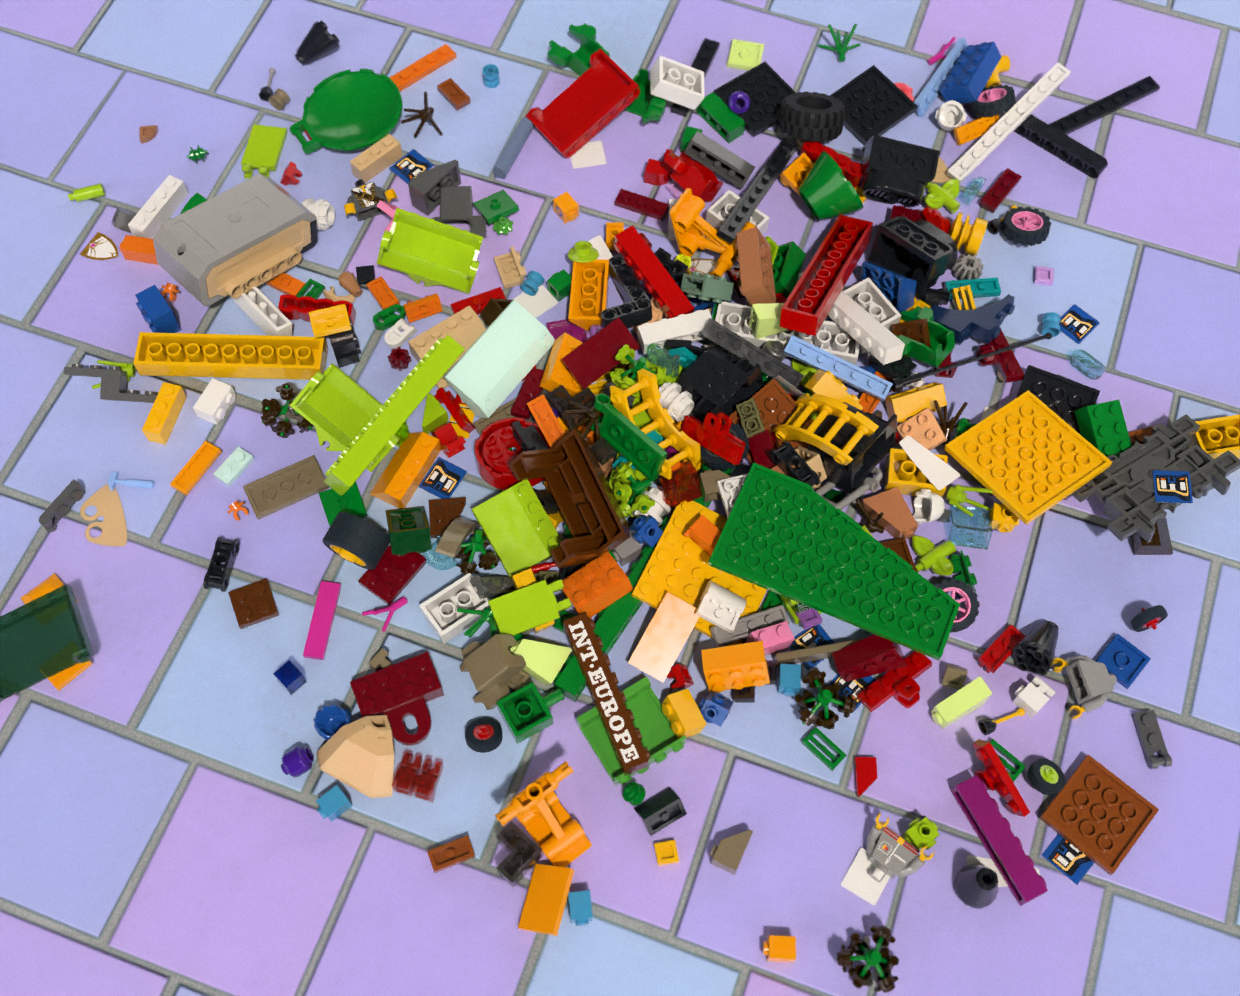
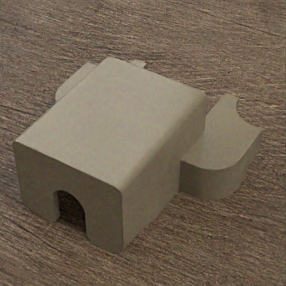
M495 634L488 641L472 642L461 651L463 654V663L460 666L461 672L469 671L476 690L482 691L473 700L475 703L482 702L487 710L494 709L497 706V701L509 695L507 682L526 666L523 656L512 655L509 652L508 647L517 646V642L511 634Z

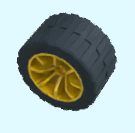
M339 512L322 540L324 545L335 554L369 570L376 568L390 544V538L383 531L366 520L347 512Z

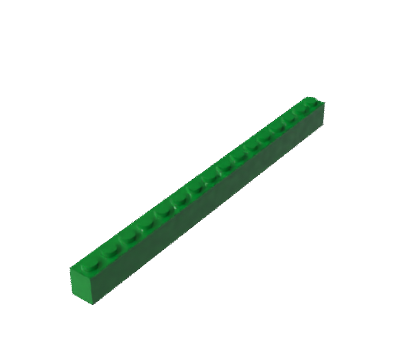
M703 463L701 467L702 471L700 473H703L706 470H713V468L709 469L706 466V464ZM727 469L724 473L730 476L734 469ZM696 473L691 482L693 484L690 488L687 487L682 495L708 508L712 501L704 502L699 486L700 474ZM675 505L672 508V512H674L676 508ZM667 516L662 522V531H664L671 516ZM657 543L652 548L646 546L641 553L642 558L639 562L635 561L632 565L628 578L633 590L600 611L598 615L599 620L595 624L596 629H594V633L596 636H600L603 647L601 649L603 654H609L643 604L642 601L632 597L631 594ZM570 655L565 663L566 667L563 672L559 671L555 677L554 684L555 690L559 688L564 696L576 702L587 684L575 655Z

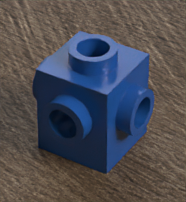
M640 515L629 528L634 534L632 537L635 541L651 548L663 534V531L658 526L659 522L652 516Z
M711 691L708 697L704 696L701 700L699 707L702 709L700 712L705 721L721 727L734 702L725 698L721 693Z

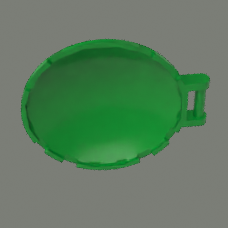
M360 69V71L353 72L350 70L341 71L327 77L313 88L314 92L310 97L306 98L303 106V119L291 125L289 130L292 135L296 136L302 145V150L306 154H310L323 146L335 150L361 149L378 142L392 131L401 116L402 97L397 85L384 74L380 75L369 69ZM305 130L312 138L308 142L302 134Z

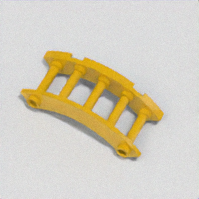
M642 368L637 371L638 382L627 389L622 390L616 386H610V399L613 406L633 424H635L633 420L635 415L646 409L648 410L653 422L640 430L648 434L657 428L665 438L658 445L663 449L673 446L679 452L672 458L665 459L659 474L670 480L672 478L671 467L685 458L694 463L701 460L700 443L691 439L683 431L679 432L674 427V420L668 414L667 409H663L660 404L659 398L661 396L656 374ZM640 390L643 402L629 409L627 397Z
M806 393L795 401L798 408L785 424L777 425L772 431L782 441L798 440L806 442L833 456L837 463L847 466L853 460L848 454L863 435L868 437L872 435L879 426L857 411L854 414L847 410L848 405L821 394L814 393L810 396ZM812 412H820L806 430L800 428ZM828 415L838 417V420L823 438L814 434ZM845 423H850L857 428V431L841 450L830 443V441Z

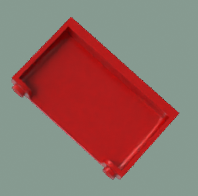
M601 49L591 55L589 62L591 67L543 110L539 107L532 108L525 115L533 123L534 127L565 158L573 156L640 94L638 84Z

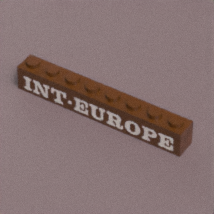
M585 612L564 620V631L624 776L648 767L649 759H651L647 747L643 748L640 742L642 740L639 728L635 729L632 723L634 721L631 709L627 710L624 704L627 702L624 692L618 690L616 685L619 683L615 672L611 673L610 659L607 653L603 654L602 652L603 643L600 636H596L594 633L596 628L593 619H588Z

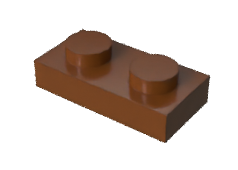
M451 78L437 85L438 91L456 110L471 103L470 97Z
M468 835L427 851L434 873L475 858Z

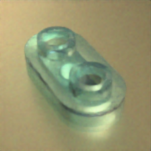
M979 176L973 179L970 184L971 188L966 189L961 197L963 198V203L967 205L972 203L984 186L985 178Z
M1078 349L1073 351L1069 361L1071 365L1088 378L1096 380L1103 375L1105 371L1104 365L1086 351Z

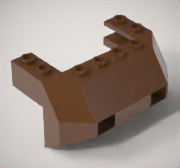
M575 428L551 449L523 451L509 463L517 481L545 477L548 487L573 538L564 539L560 542V548L550 550L557 568L585 564L615 549L631 537L628 522L594 453L581 433Z

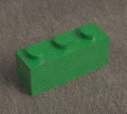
M714 92L705 96L697 106V114L728 144L744 134V120L732 112Z

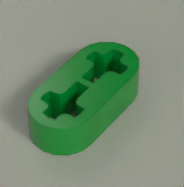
M395 304L376 313L373 316L374 327L377 330L383 331L394 326L400 319H405L404 307L400 304Z

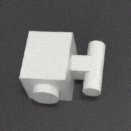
M1038 676L1032 680L1034 684L1030 682L1026 687L1021 685L1014 693L1017 697L1012 701L1019 708H1023L1025 714L1030 718L1048 702V697L1051 698L1056 693Z

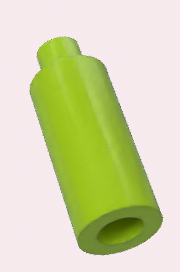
M102 183L74 189V193L68 194V198L70 201L76 200L80 202L105 196L106 194Z

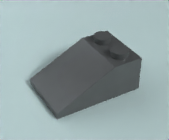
M456 159L423 171L410 180L408 186L413 207L429 216L440 205V187L459 186L461 184L459 164Z

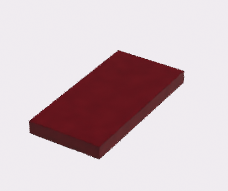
M618 317L560 361L579 387L584 390L621 362L616 360L615 356L624 345H629V348L634 349V351L639 349L640 345Z

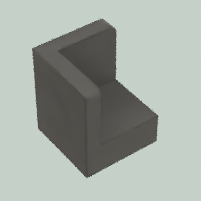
M117 207L111 223L114 227L131 233L128 224L135 217L136 213Z

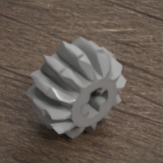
M969 252L966 255L961 253L952 268V272L955 273V277H960V280L977 279L982 274L984 264L981 263V258H976V254L970 256Z

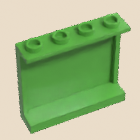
M647 676L624 689L623 692L627 701L624 704L627 710L631 709L634 716L632 723L635 729L639 728L642 740L640 742L643 748L647 747L651 759H649L648 767L624 776L596 706L576 718L577 726L615 786L628 783L634 774L646 772L652 763L656 762L658 764L667 758V754L672 751L676 753L685 747L684 744L687 737L684 735L678 739L677 735L672 731L671 723L667 716L664 715L661 702L651 689V682Z

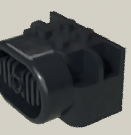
M874 134L861 148V151L864 152L860 162L862 164L861 171L864 175L861 193L870 200L885 204L899 203L904 207L920 205L923 199L924 188L936 176L940 151Z
M897 216L879 225L868 260L916 280L915 292L923 296L926 288L934 286L937 283L938 277L954 266L957 260V247L949 234L926 220H916L913 222L906 217Z
M718 346L706 349L683 372L677 382L682 387L681 393L688 391L692 395L694 407L690 414L701 422H704L708 413L717 415V413L722 412L730 416L737 410L736 405L749 400L764 387L761 367L758 363L753 367L749 364L747 358L732 357Z
M842 402L848 405L847 410L854 414L857 411L879 427L869 437L867 435L862 436L848 454L853 460L847 466L837 463L833 456L811 444H808V451H813L820 455L828 481L852 493L890 451V448L894 447L897 415L893 414L888 421L882 419V412L876 410L873 414L865 413L849 403ZM828 415L814 434L823 438L838 420V417ZM845 423L830 443L842 450L855 434L857 428L850 423Z

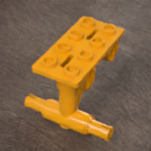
M687 188L670 210L679 252L689 257H692L698 248L720 253L717 266L711 272V275L722 277L726 270L732 268L739 255L735 245L737 237L731 244L717 236L718 231L699 216L705 207V202L700 197L692 195L691 189ZM747 222L741 231L753 228L755 226L754 224Z
M566 761L551 773L546 772L511 799L507 807L498 814H495V817L502 826H505L506 823L516 816L552 865L567 867L592 847L582 827L575 819L570 817L554 793V790L559 786L558 783L574 772Z

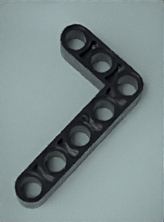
M621 256L611 257L609 259L610 277L626 303L601 312L602 329L618 317L626 328L649 322L652 319L651 300L630 267L625 263L624 258Z

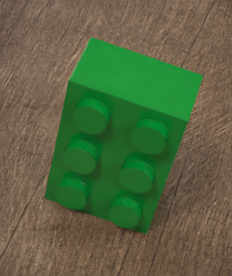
M1119 399L1075 410L1081 436L1107 458L1109 455H1115L1119 458L1121 453L1132 447Z

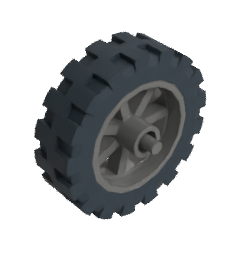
M732 422L729 432L746 443L740 461L741 464L743 459L748 456L747 451L750 450L748 443L750 442L743 428L739 424ZM700 445L701 459L709 469L713 468L714 471L722 470L724 472L727 469L731 468L732 470L736 468V465L718 455L712 454L710 450Z

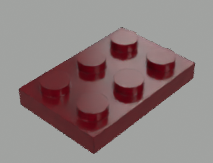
M389 545L374 570L368 569L358 582L387 605H391L427 563V559L417 552H409L402 556L392 555L391 546Z

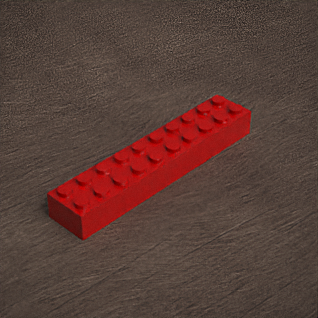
M839 215L781 308L780 327L816 336L871 241L873 222Z

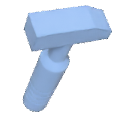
M111 472L108 480V486L111 491H114L116 484L154 489L155 486L154 481L118 479L119 475L117 472Z

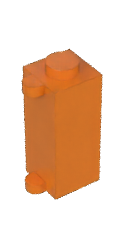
M125 235L124 240L120 243V251L125 260L158 265L153 239Z
M702 514L685 532L684 536L691 538L711 557L722 532Z

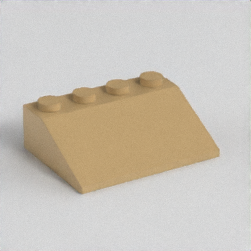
M468 306L409 340L410 353L419 363L440 337L444 339L448 334L465 350L446 371L447 373L484 333L486 328L474 310ZM445 374L436 383L438 389L441 387L445 389L450 386L444 378Z

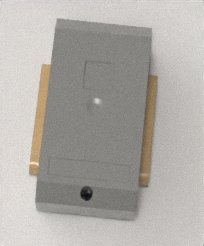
M258 174L164 222L154 236L153 243L158 265L202 305L209 306L227 295L233 299L239 298L241 294H246L253 290V286L258 287L297 265L302 259V253L310 250L317 243L316 216L274 180Z

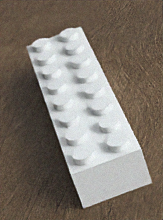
M724 301L718 305L715 321L760 349L770 340L780 341L783 343L784 348H786L791 336L794 335L856 365L860 344L835 322L824 320L816 336L794 330H786L755 340L749 327L752 307Z

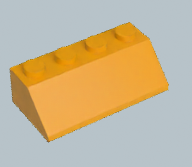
M596 259L586 263L573 261L568 319L586 331H589L590 326L593 324H602L601 312L607 309L610 275L609 260Z
M424 432L408 433L373 487L370 495L399 509L405 508L441 451L439 439Z

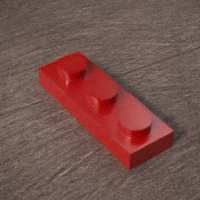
M501 287L452 303L451 309L456 314L470 306L479 315L491 298L506 299Z

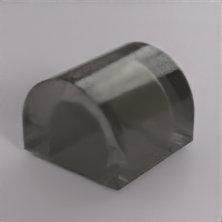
M605 438L597 440L590 448L602 466L617 455V451Z

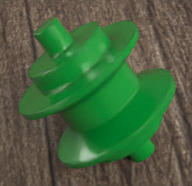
M199 145L195 150L190 147V155H187V158H191L196 164L199 159L205 162L204 158H206L205 154L208 153L207 150H203Z
M630 782L623 790V799L631 805L637 806L645 798V788L636 782Z

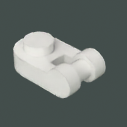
M400 319L386 332L384 337L386 345L394 349L400 347L409 337L415 335L417 329L412 325L409 326L404 319Z

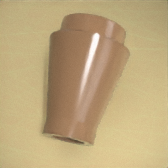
M345 271L338 277L339 285L353 294L355 298L363 293L353 273Z

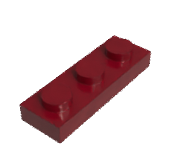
M1007 168L981 199L979 205L994 213L1019 183L1022 176Z
M624 189L620 190L615 200V206L660 221L664 220L669 209V204Z
M537 368L530 370L511 409L512 416L529 420L532 413L527 403L541 395L544 388L540 387V383L545 370Z

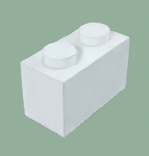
M212 378L193 409L197 417L217 425L224 418L228 407L234 403L236 394L232 386Z

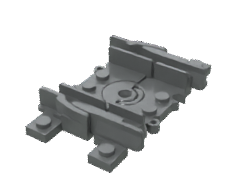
M1184 415L1169 424L1168 428L1161 423L1155 425L1152 429V435L1144 436L1143 442L1145 444L1135 441V445L1121 453L1119 459L1115 455H1109L1108 459L1112 461L1111 466L1071 495L1079 502L1092 495L1104 505L1103 512L1113 520L1108 524L1107 529L1120 541L1137 532L1143 539L1149 542L1152 540L1156 529V520L1166 518L1167 512L1164 510L1168 509L1174 513L1175 508L1183 504L1155 501L1154 481L1151 475L1153 470L1188 471L1190 473L1192 496L1198 499L1202 496L1205 497L1208 491L1213 488L1221 495H1225L1231 484L1225 477L1240 468V459L1229 450L1213 459L1197 444L1189 447L1192 441L1189 436L1199 431L1200 426L1188 415Z

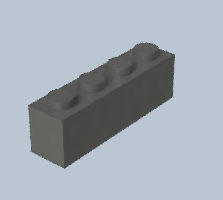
M699 131L696 132L684 152L741 189L755 169V166Z

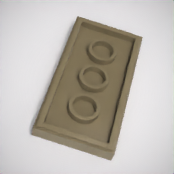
M313 455L246 484L243 488L259 520L329 489V486L323 482L325 477Z

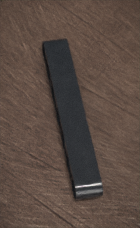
M1006 111L1002 114L1000 119L1007 113ZM1032 114L1014 130L1015 133L1091 178H1098L1108 166V161L1103 156Z

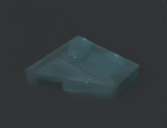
M654 343L650 344L647 347L648 361L653 365L665 367L667 369L666 376L674 380L679 373L680 356L677 354L673 357L667 355L669 353L668 350L660 348Z

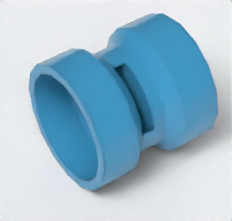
M494 64L484 66L482 70L484 85L488 88L497 87L500 84L498 67Z
M530 271L526 276V280L521 284L522 291L530 296H535L539 291L538 287H541L544 283V277L536 271Z
M1054 312L1045 313L1042 316V334L1045 335L1047 332H1050L1052 337L1058 336L1060 334V315Z

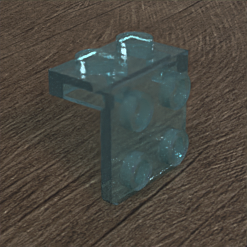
M952 505L950 508L952 527L948 540L957 546L987 550L993 532L989 511L981 507L971 508L962 505L974 514L973 517H970Z

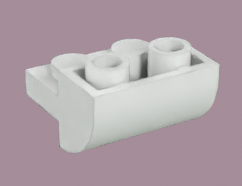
M709 581L701 596V602L695 615L731 633L736 626L740 614L745 609L747 600L713 581Z

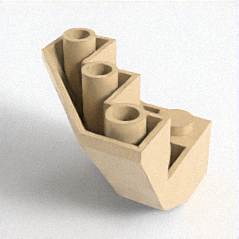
M387 715L365 716L342 726L317 751L316 755L321 771L370 798L392 797L394 748L392 730Z

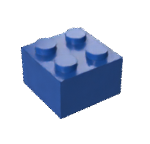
M156 285L135 294L138 300L136 305L153 333H177L181 331L171 308Z

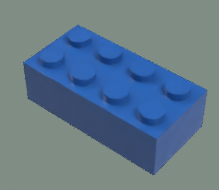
M994 41L968 45L964 48L940 89L946 102L956 101L962 104L977 101L1001 59V54Z

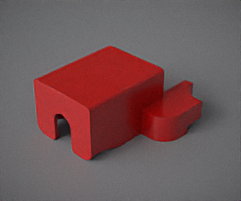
M668 149L664 154V161L674 169L670 177L684 190L690 188L692 195L700 197L704 202H712L722 187L723 182L719 181L715 173L708 167L685 154V151L678 157Z

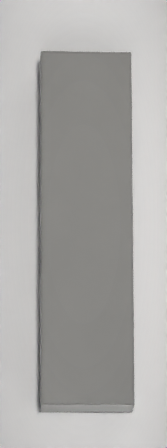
M780 605L739 618L731 633L718 626L710 628V631L718 648L746 639L753 631L785 621L790 624L784 605Z

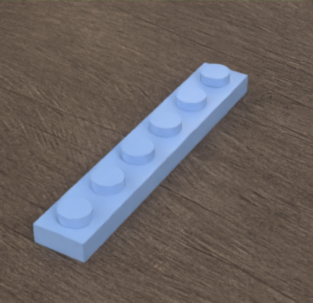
M959 38L914 101L918 106L916 111L918 116H924L940 94L941 87L964 48L968 46L965 38Z
M794 335L791 336L783 352L816 369L825 372L828 370L836 379L882 401L886 399L893 384Z

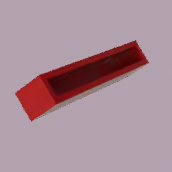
M633 225L615 235L614 248L624 256L627 266L632 267L636 278L644 283L645 290L648 294H652L656 305L664 310L667 319L677 317L680 314L694 313V306Z

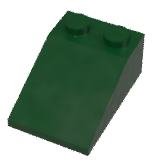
M424 506L386 510L392 555L402 556L409 552L424 553L427 550H432L430 527Z

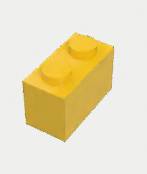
M689 689L667 695L661 704L662 711L669 719L672 731L677 735L678 739L684 735L688 738L699 734L707 725Z

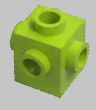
M925 817L921 821L919 818L912 821L908 825L910 829L902 835L908 843L920 851L925 845H929L926 850L937 843L935 839L940 834L936 824Z

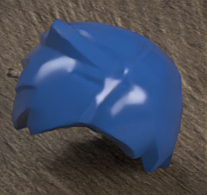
M337 705L323 706L321 711L316 712L314 727L322 738L329 740L342 726L352 722L348 709H343Z

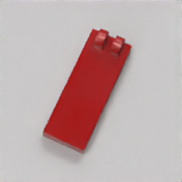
M443 387L436 391L437 394L434 395L436 400L441 404H445L462 430L468 433L472 432L475 427L450 391L446 392Z
M1011 624L978 659L980 662L979 666H985L987 673L991 671L994 674L1013 653V648L1025 635Z

